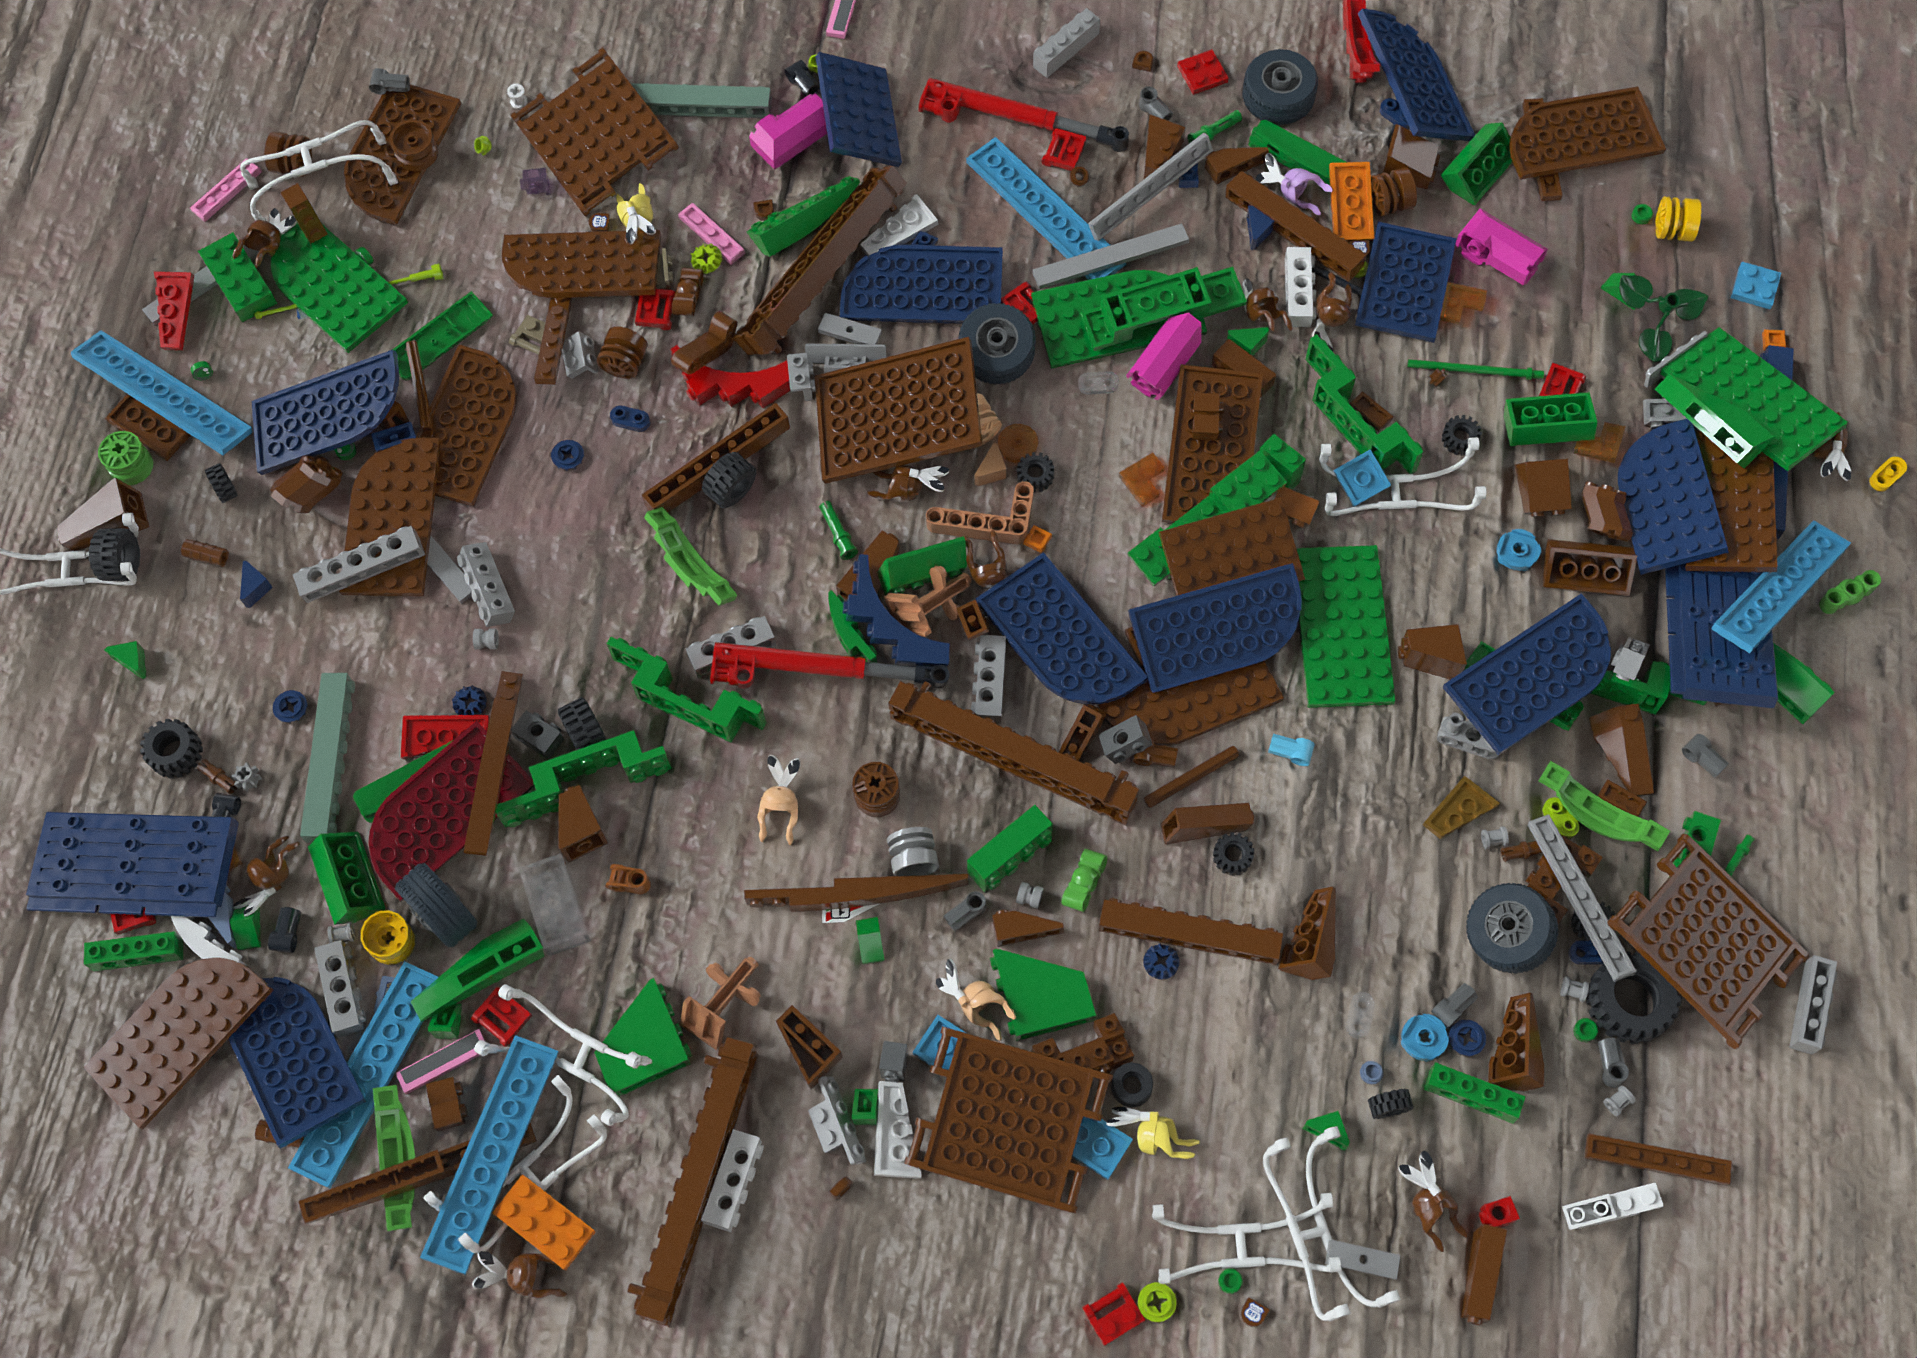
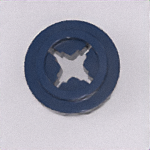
M564 440L557 443L551 452L553 464L558 469L562 468L566 471L571 468L576 469V466L582 464V459L585 457L582 446L573 440ZM571 452V455H572L573 458H569V457H568V458L565 460V457H564L563 454H567V455H568V454Z
M473 685L469 687L463 686L461 690L456 691V695L452 699L453 709L458 715H480L487 705L486 695L481 688ZM471 695V698L474 700V702H470V704L467 707V704L464 702V700H468V698Z
M295 690L281 693L273 703L275 717L281 722L289 724L293 721H299L303 715H306L305 711L308 707L306 698L302 693ZM287 702L291 703L292 705H295L293 707V713L290 710H287Z
M1159 943L1158 945L1151 946L1145 952L1143 958L1144 968L1155 979H1168L1179 968L1180 959L1177 951L1171 948L1170 945ZM1157 955L1161 958L1168 957L1165 962L1166 967L1162 964L1155 965L1158 961Z
M1460 1020L1451 1027L1449 1041L1452 1049L1458 1052L1459 1055L1471 1057L1483 1050L1486 1044V1035L1483 1028L1475 1021ZM1470 1030V1039L1473 1040V1042L1469 1041L1465 1046H1463L1464 1039L1460 1035L1465 1036V1034L1468 1033Z

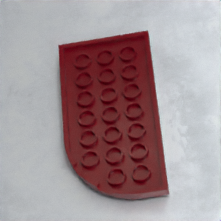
M477 721L393 791L375 813V818L369 831L368 846L371 862L380 880L400 902L404 899L395 890L396 883L402 880L406 874L408 875L412 869L414 870V867L425 863L435 873L465 847L487 731ZM509 754L498 804L525 795L535 786L533 779Z

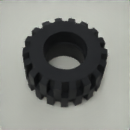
M730 452L716 461L709 469L703 481L702 490L721 508H729L739 502L751 489L757 475V470L736 452Z
M99 529L97 533H94L93 539L90 541L89 561L91 570H93V574L97 576V579L102 581H130L126 575L121 574L120 564L123 562H131L133 571L137 574L140 565V547L132 531L129 529Z
M583 697L558 709V715L577 750L607 740L592 709Z
M165 719L164 723L158 721L156 722L157 726H150L148 728L150 731L148 733L145 732L143 735L145 740H141L140 745L143 748L140 749V753L143 755V760L156 773L163 777L174 778V775L180 778L183 777V773L189 774L192 767H197V760L201 761L202 758L199 754L203 752L202 742L185 722H181L178 719H174V721ZM181 741L178 750L174 754L163 756L165 748L170 743Z

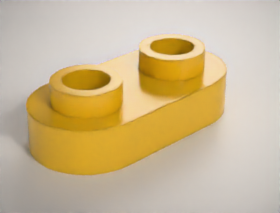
M1890 457L1870 477L1871 487L1877 491L1888 490L1906 472V462L1900 457Z

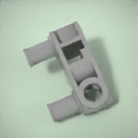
M1453 713L1450 717L1442 719L1437 734V740L1440 743L1486 759H1496L1499 757L1469 720L1467 722L1463 721L1461 714Z

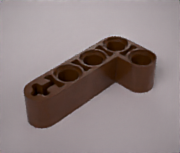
M721 311L716 312L711 320L709 331L678 349L671 359V364L690 375L720 357L733 344L734 340L732 337L736 333L737 320Z

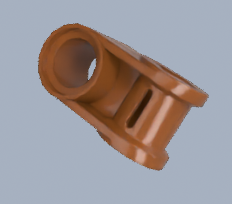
M612 864L610 866L612 871L609 882L605 885L606 888L617 892L644 894L649 891L651 881L642 869L619 864ZM644 878L641 884L634 885L637 879Z

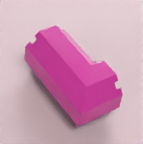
M810 94L782 114L776 115L777 117L773 114L767 115L755 125L757 130L755 133L751 132L749 139L751 146L774 170L827 134L822 99L817 94Z
M1481 208L1460 232L1455 243L1457 248L1461 246V254L1467 260L1476 265L1486 262L1485 265H1491L1522 285L1527 284L1538 270L1539 263L1543 262L1548 251L1546 247Z
M1190 313L1168 318L1127 373L1126 377L1129 379L1131 376L1133 379L1130 382L1132 386L1145 396L1156 395L1154 399L1159 400L1180 373V365H1185L1201 344L1202 323Z

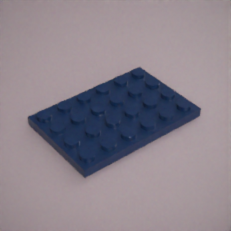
M818 52L815 57L830 152L899 167L902 164L886 68Z
M1378 222L1354 326L1434 343L1457 238Z

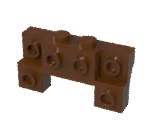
M1562 835L1582 874L1589 878L1603 857L1587 846L1583 845L1580 847ZM1543 854L1537 863L1540 868L1537 872L1532 870L1525 882L1528 883L1527 887H1531L1544 897L1554 911L1559 924L1568 909L1553 900L1561 885Z
M1115 1013L1094 1021L1093 1029L1098 1036L1095 1040L1062 1053L1053 1038L1035 1044L1031 1049V1052L1105 1073H1110L1111 1070L1123 1064L1133 1062L1134 1054L1124 1037L1125 1031Z

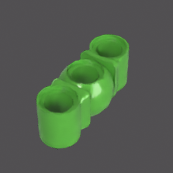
M1867 570L1862 575H1857L1854 579L1850 578L1841 581L1838 586L1829 589L1819 602L1820 609L1824 613L1833 614L1846 605L1850 606L1859 603L1865 596L1871 595L1880 585V574L1874 570Z
M1087 848L1084 849L1078 862L1079 868L1075 869L1071 882H1069L1068 887L1064 891L1062 897L1063 906L1085 912L1091 899V892L1095 890L1098 878L1101 877L1105 870L1108 859L1107 855Z

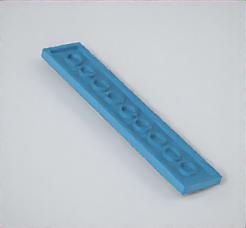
M996 137L966 158V163L1066 259L1110 246L1103 238L1099 241L1095 240L1089 225ZM1126 263L1084 276L1091 280L1114 275Z
M102 330L71 351L72 358L221 455H225L253 433L251 426Z
M1813 520L1777 558V572H1763L1714 623L1711 629L1741 649L1751 653L1848 549L1851 542Z
M404 961L347 1062L366 1102L307 1134L288 1169L331 1189L375 1110L372 1088L388 1086L423 1021H420L410 1001L438 978L437 976Z
M940 1015L936 1016L912 1052L913 1055L930 1066L934 1065L942 1037L940 1033L942 1026L965 1032ZM951 1037L943 1064L945 1069L949 1070L958 1038ZM1083 1116L1072 1157L1109 1180L1133 1139L1117 1128L1108 1126L1106 1121L1102 1119L1098 1121Z
M515 1035L420 1256L421 1259L464 1275L467 1274L475 1253H472L469 1249L467 1250L459 1242L458 1238L466 1232L479 1245L559 1054L557 1050Z

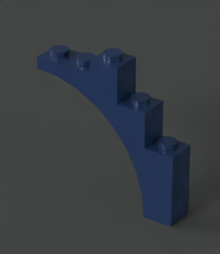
M860 554L858 560L854 561L853 574H857V578L852 584V594H849L847 601H843L842 613L846 614V621L868 623L867 636L871 637V644L896 645L892 647V659H895V665L916 667V665H943L948 667L950 643L933 641L919 636L902 626L892 617L880 602L873 587L869 573L868 555Z

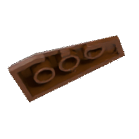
M1639 704L1617 706L1590 717L1589 721L1594 739L1598 745L1600 744L1606 754L1605 757L1618 772L1617 776L1626 790L1637 796L1654 794L1645 729Z
M1333 886L1317 889L1313 892L1303 911L1305 916L1300 926H1295L1293 930L1295 935L1291 943H1286L1282 951L1278 968L1280 971L1310 980L1331 977L1335 961L1336 889Z
M1529 992L1510 997L1503 1019L1504 1028L1502 1035L1497 1037L1496 1044L1498 1047L1495 1056H1491L1489 1061L1488 1082L1505 1089L1518 1091L1544 1087V1060L1533 994Z

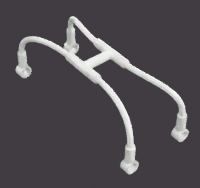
M361 120L323 138L318 137L287 148L282 152L243 161L240 165L241 175L246 180L250 190L259 187L255 177H252L249 171L245 169L251 163L286 155L291 156L301 152L305 165L262 187L251 200V215L255 220L267 221L255 209V204L258 198L268 189L292 177L296 178L341 161L369 160L376 162L382 167L390 186L397 184L398 180L395 173L382 160L374 156L361 154L346 155L329 160L324 159L316 163H312L309 149L320 146L322 143L362 125L370 126L379 146L387 143L383 132L373 122Z
M1469 438L1466 456L1449 468L1422 475H1386L1391 483L1393 501H1379L1378 503L1332 511L1334 505L1337 504L1336 493H1327L1325 511L1329 516H1338L1375 508L1383 510L1434 507L1461 511L1472 510L1481 504L1482 499L1486 498L1485 486L1475 487V496L1472 504L1453 505L1401 500L1399 483L1435 478L1460 468L1473 457L1476 450H1479V438ZM1321 444L1319 458L1321 466L1327 473L1336 476L1333 469L1329 468L1326 464L1328 457L1331 456V444Z
M123 513V525L128 526L137 538L139 528L134 520L133 513ZM0 548V554L14 558L47 561L62 560L61 578L46 579L45 581L0 590V595L43 586L48 588L85 585V583L131 586L137 582V576L133 571L131 562L120 564L121 574L126 575L130 581H102L97 578L70 577L71 560L89 557V551L86 552L85 550L30 555Z
M504 984L499 990V997L507 1001L512 998H525L560 1028L568 1032L571 1037L583 1043L574 1064L563 1058H557L555 1063L562 1069L588 1083L597 1085L618 1104L623 1113H615L610 1109H606L601 1116V1122L612 1126L615 1122L626 1120L629 1112L624 1102L607 1085L596 1079L595 1075L582 1069L591 1047L601 1053H607L626 1060V1064L634 1069L639 1065L646 1066L651 1064L652 1059L635 1052L627 1055L608 1048L606 1044L563 1023L533 996ZM480 1040L476 1043L474 1051L481 1056H486L488 1053H508L510 1047L489 1044Z
M559 1075L551 1082L567 1098L564 1113L548 1138L508 1173L503 1187L507 1184L509 1185L520 1174H523L545 1191L559 1178L562 1172L597 1149L606 1140L607 1129L593 1114L587 1122L601 1135L594 1144L568 1160L555 1172L552 1171L542 1181L528 1168L553 1141L571 1111L573 1101L571 1089ZM432 1191L428 1192L423 1198L432 1208L434 1207L437 1211H440L443 1202ZM503 1222L491 1239L482 1247H479L466 1232L458 1240L472 1253L487 1251L508 1225Z
M1337 1126L1326 1129L1323 1134L1317 1136L1307 1154L1306 1179L1313 1208L1318 1205L1312 1180L1313 1155L1318 1145H1323L1341 1136ZM1288 1138L1277 1140L1265 1152L1263 1165L1287 1215L1286 1220L1300 1260L1303 1261L1314 1311L1319 1319L1333 1321L1351 1314L1347 1304H1343L1326 1312V1314L1321 1312L1308 1260L1309 1255L1304 1240L1321 1236L1327 1251L1329 1240H1332L1322 1210L1314 1214L1318 1227L1300 1231L1295 1215H1292L1290 1207L1269 1165L1270 1156L1291 1148ZM1342 1268L1341 1272H1338L1352 1295L1369 1307L1381 1308L1401 1300L1398 1290L1388 1292L1375 1301L1368 1300L1354 1288Z
M1321 1193L1319 1205L1295 1216L1296 1221L1306 1219L1322 1209L1332 1208V1194ZM1163 1204L1153 1205L1152 1217L1163 1225L1197 1233L1235 1234L1238 1258L1221 1259L1218 1262L1197 1265L1171 1275L1169 1268L1159 1269L1158 1281L1160 1284H1169L1170 1281L1180 1277L1219 1267L1229 1269L1265 1266V1264H1281L1305 1268L1303 1261L1264 1258V1256L1247 1257L1245 1233L1261 1232V1230L1288 1225L1286 1219L1267 1224L1245 1223L1218 1225L1217 1227H1198L1167 1220L1164 1218ZM1329 1257V1264L1327 1266L1310 1263L1312 1270L1330 1273L1341 1272L1339 1257Z

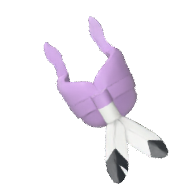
M1267 153L1265 162L1270 172L1258 174L1256 180L1260 183L1279 182L1281 184V191L1288 201L1299 208H1309L1314 214L1321 215L1317 206L1298 200V198L1305 190L1309 180L1315 181L1326 192H1333L1332 187L1325 184L1318 175L1302 168L1291 169L1284 176L1281 175L1275 157Z

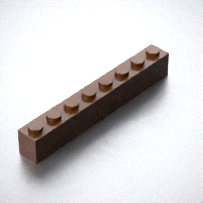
M1241 171L1226 185L1225 198L1246 212L1250 205L1274 220L1273 230L1297 247H1311V255L1315 256L1317 261L1348 282L1364 267L1366 255L1362 250L1350 245L1344 238H1340L1328 227L1319 224L1313 217L1303 213L1297 206L1288 203L1282 196L1275 194L1267 186L1257 182L1251 175Z
M774 403L641 494L646 508L651 511L663 507L669 513L702 490L706 474L721 457L730 452H736L744 459H747L790 429L788 416L777 403Z
M1116 898L1104 899L1099 924L1100 932L1277 965L1279 961L1283 933H1279L1274 928H1265L1263 930L1256 928L1252 924H1233V921L1221 919L1220 921L1211 920L1206 915L1195 917L1189 916L1184 911L1168 912L1163 907H1153L1152 909L1144 907L1143 904L1132 902L1131 904L1122 903L1121 900Z

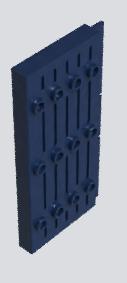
M1686 563L1665 568L1666 597L1672 598L1666 600L1668 634H1674L1668 635L1671 693L1682 694L1683 699L1765 708L1775 707L1778 700L1772 630L1751 653H1748L1711 629L1714 623L1763 572L1686 571Z
M46 812L26 896L29 897L26 909L27 911L97 913L98 906H100L99 913L142 915L144 908H146L145 915L216 917L218 907H221L239 822L233 817Z

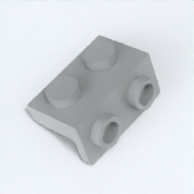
M578 331L564 340L562 352L568 377L573 379L586 370L593 373L598 372L594 342L591 337Z
M807 353L787 355L791 392L803 391L805 401L813 400L812 392H816L815 381L810 380V375L814 374L813 363L808 362Z
M1645 399L1643 401L1644 425H1651V428L1687 419L1666 399Z

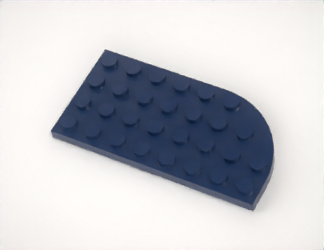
M1362 8L1358 13L1361 24L1368 35V39L1374 48L1382 70L1385 72L1389 85L1396 96V100L1401 107L1403 116L1406 118L1413 136L1470 142L1475 136L1474 131L1442 63L1428 42L1424 43L1417 36L1419 32L1409 24L1404 26L1396 21L1395 16L1382 11Z
M893 245L880 248L879 251L862 258L855 265L849 276L846 277L841 292L840 317L851 321L962 324L965 318L972 311L978 309V307L993 303L1001 304L1003 247Z
M394 350L384 352L251 401L257 472L261 475L300 462L302 456L310 455L314 457L356 442L372 432L390 411L398 392L399 364L397 352Z
M1683 419L1657 427L1640 437L1628 449L1620 463L1618 486L1619 491L1627 493L1624 507L1633 534L1631 538L1635 554L1638 556L1637 562L1641 575L1729 553L1693 424L1688 419Z
M1044 552L976 598L982 611L1000 633L1006 637L1008 643L1047 689L1063 699L1090 705L1109 703L1126 696L1148 681V676Z
M1293 563L1129 609L1128 614L1145 672L1148 676L1151 692H1158L1256 664L1279 652L1296 630L1302 605L1301 590Z
M1581 593L1446 682L1442 688L1499 756L1585 698L1598 686L1610 663L1611 647L1609 645L1608 630L1601 616Z
M273 977L262 978L273 989L272 993L228 1039L274 1140L281 1149L360 1106L366 1100L322 1009L314 997L305 988L288 979Z

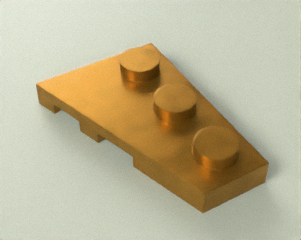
M1464 776L1426 819L1423 826L1441 839L1498 807L1500 803Z

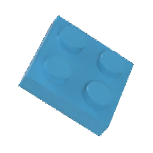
M1741 262L1730 298L1771 309L1781 273Z
M1371 449L1333 470L1353 507L1391 486Z

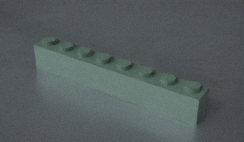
M631 83L654 115L765 118L771 113L772 97L770 87Z
M348 673L321 674L300 837L306 843H312L319 834L337 833L335 820L336 815H339L340 811L338 796L342 793V782L340 780L341 774H344L345 771L343 756L347 753L346 733L350 731L348 717L349 713L352 712L351 693L355 691V683Z

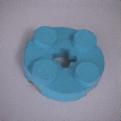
M1523 529L1512 530V532L1502 535L1498 542V562L1512 570L1528 571L1535 565L1540 556V544L1537 543L1536 537L1532 533ZM1520 546L1521 551H1524V553L1518 554L1514 549Z
M1430 1014L1411 1017L1402 1029L1401 1045L1411 1057L1420 1061L1430 1062L1441 1056L1447 1048L1449 1039L1445 1030L1446 1027L1439 1018ZM1427 1032L1429 1034L1428 1038L1431 1041L1423 1043L1420 1041L1419 1033L1424 1034Z

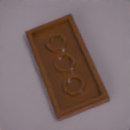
M129 394L105 417L108 423L120 431L132 432L140 439L144 447L166 461L191 436Z

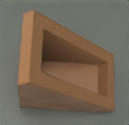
M996 443L992 444L975 473V485L977 486L1006 479V467Z

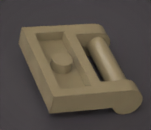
M527 315L517 331L511 335L509 344L515 347L520 346L537 354L539 357L540 347L522 338L524 336L541 344L545 322Z

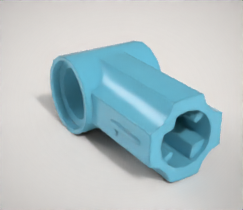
M1273 734L1268 753L1288 758L1292 763L1299 766H1308L1315 743L1305 738H1297L1295 740Z

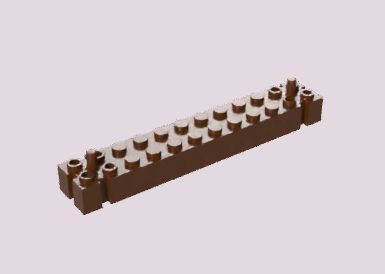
M886 166L883 169L880 167L871 168L862 179L863 182L856 187L848 199L837 209L748 317L747 323L741 326L732 339L747 355H765L773 351L776 354L780 353L782 348L776 342L777 339L781 340L787 335V330L799 320L800 314L810 307L813 298L822 292V287L834 277L835 271L845 264L848 255L853 253L858 247L857 244L869 234V229L880 221V216L888 209L894 212L897 209V206L893 203V197L896 198L902 194L907 182L894 166Z
M901 681L899 682L888 702L889 710H891V720L905 726L909 725L913 727V730L1096 813L1105 814L1118 823L1127 825L1137 804L1139 788L1134 783L1126 781L1129 775L1127 771L1121 770L1117 780H1115L1116 776L1110 772L1105 771L1103 773L1090 763L1085 762L1083 764L1070 754L1065 753L1063 755L1050 745L1045 744L1043 746L1030 736L1025 735L1023 737L1010 727L1003 728L990 718L983 719L970 709L963 710L950 700L943 701L939 699L934 693L929 692L932 685L928 682L923 683L920 691H917L918 687L912 683L907 682L905 684Z
M727 1037L725 1043L720 1045L718 1056L721 1059L709 1055L705 1056L704 1064L713 1066L711 1072L713 1081L711 1087H707L705 1090L703 1101L706 1102L703 1110L700 1109L697 1114L696 1123L698 1126L696 1132H692L690 1135L688 1146L691 1147L688 1155H684L682 1159L681 1169L683 1171L681 1177L677 1178L674 1183L673 1192H675L673 1201H669L666 1207L665 1215H668L665 1225L661 1224L658 1232L660 1241L658 1247H654L650 1256L652 1265L650 1271H646L644 1274L643 1286L630 1283L627 1290L628 1293L638 1295L634 1304L637 1316L642 1320L669 1328L704 1224L701 1219L732 1131L735 1128L750 1082L749 1079L758 1058L754 1044Z

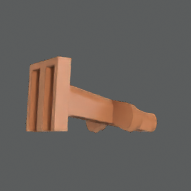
M942 566L931 568L930 576L934 587L932 592L919 599L917 595L889 593L884 597L891 616L915 634L923 637L928 636L932 632L925 615L938 606H942L949 619L956 620L959 618L956 609L959 606L951 598L970 586L971 578L967 573H962L946 583V570Z
M752 957L745 958L730 977L724 973V969L720 964H709L706 968V973L721 988L705 1006L688 996L683 1002L680 1025L717 1050L722 1043L726 1023L719 1015L732 998L736 996L752 1006H756L760 1001V993L755 988L751 987L748 989L743 987V984L758 967V962Z

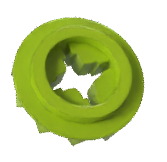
M703 243L702 246L695 248L694 253H691L692 266L695 269H703L704 274L715 271L722 262L721 251L712 243ZM705 252L708 254V256H710L708 257L707 264L702 259L704 258Z
M1157 1282L1150 1283L1139 1294L1138 1308L1143 1317L1148 1320L1163 1322L1173 1315L1176 1309V1297L1167 1285ZM1154 1292L1158 1299H1167V1301L1160 1305V1313L1156 1306H1147L1153 1301Z

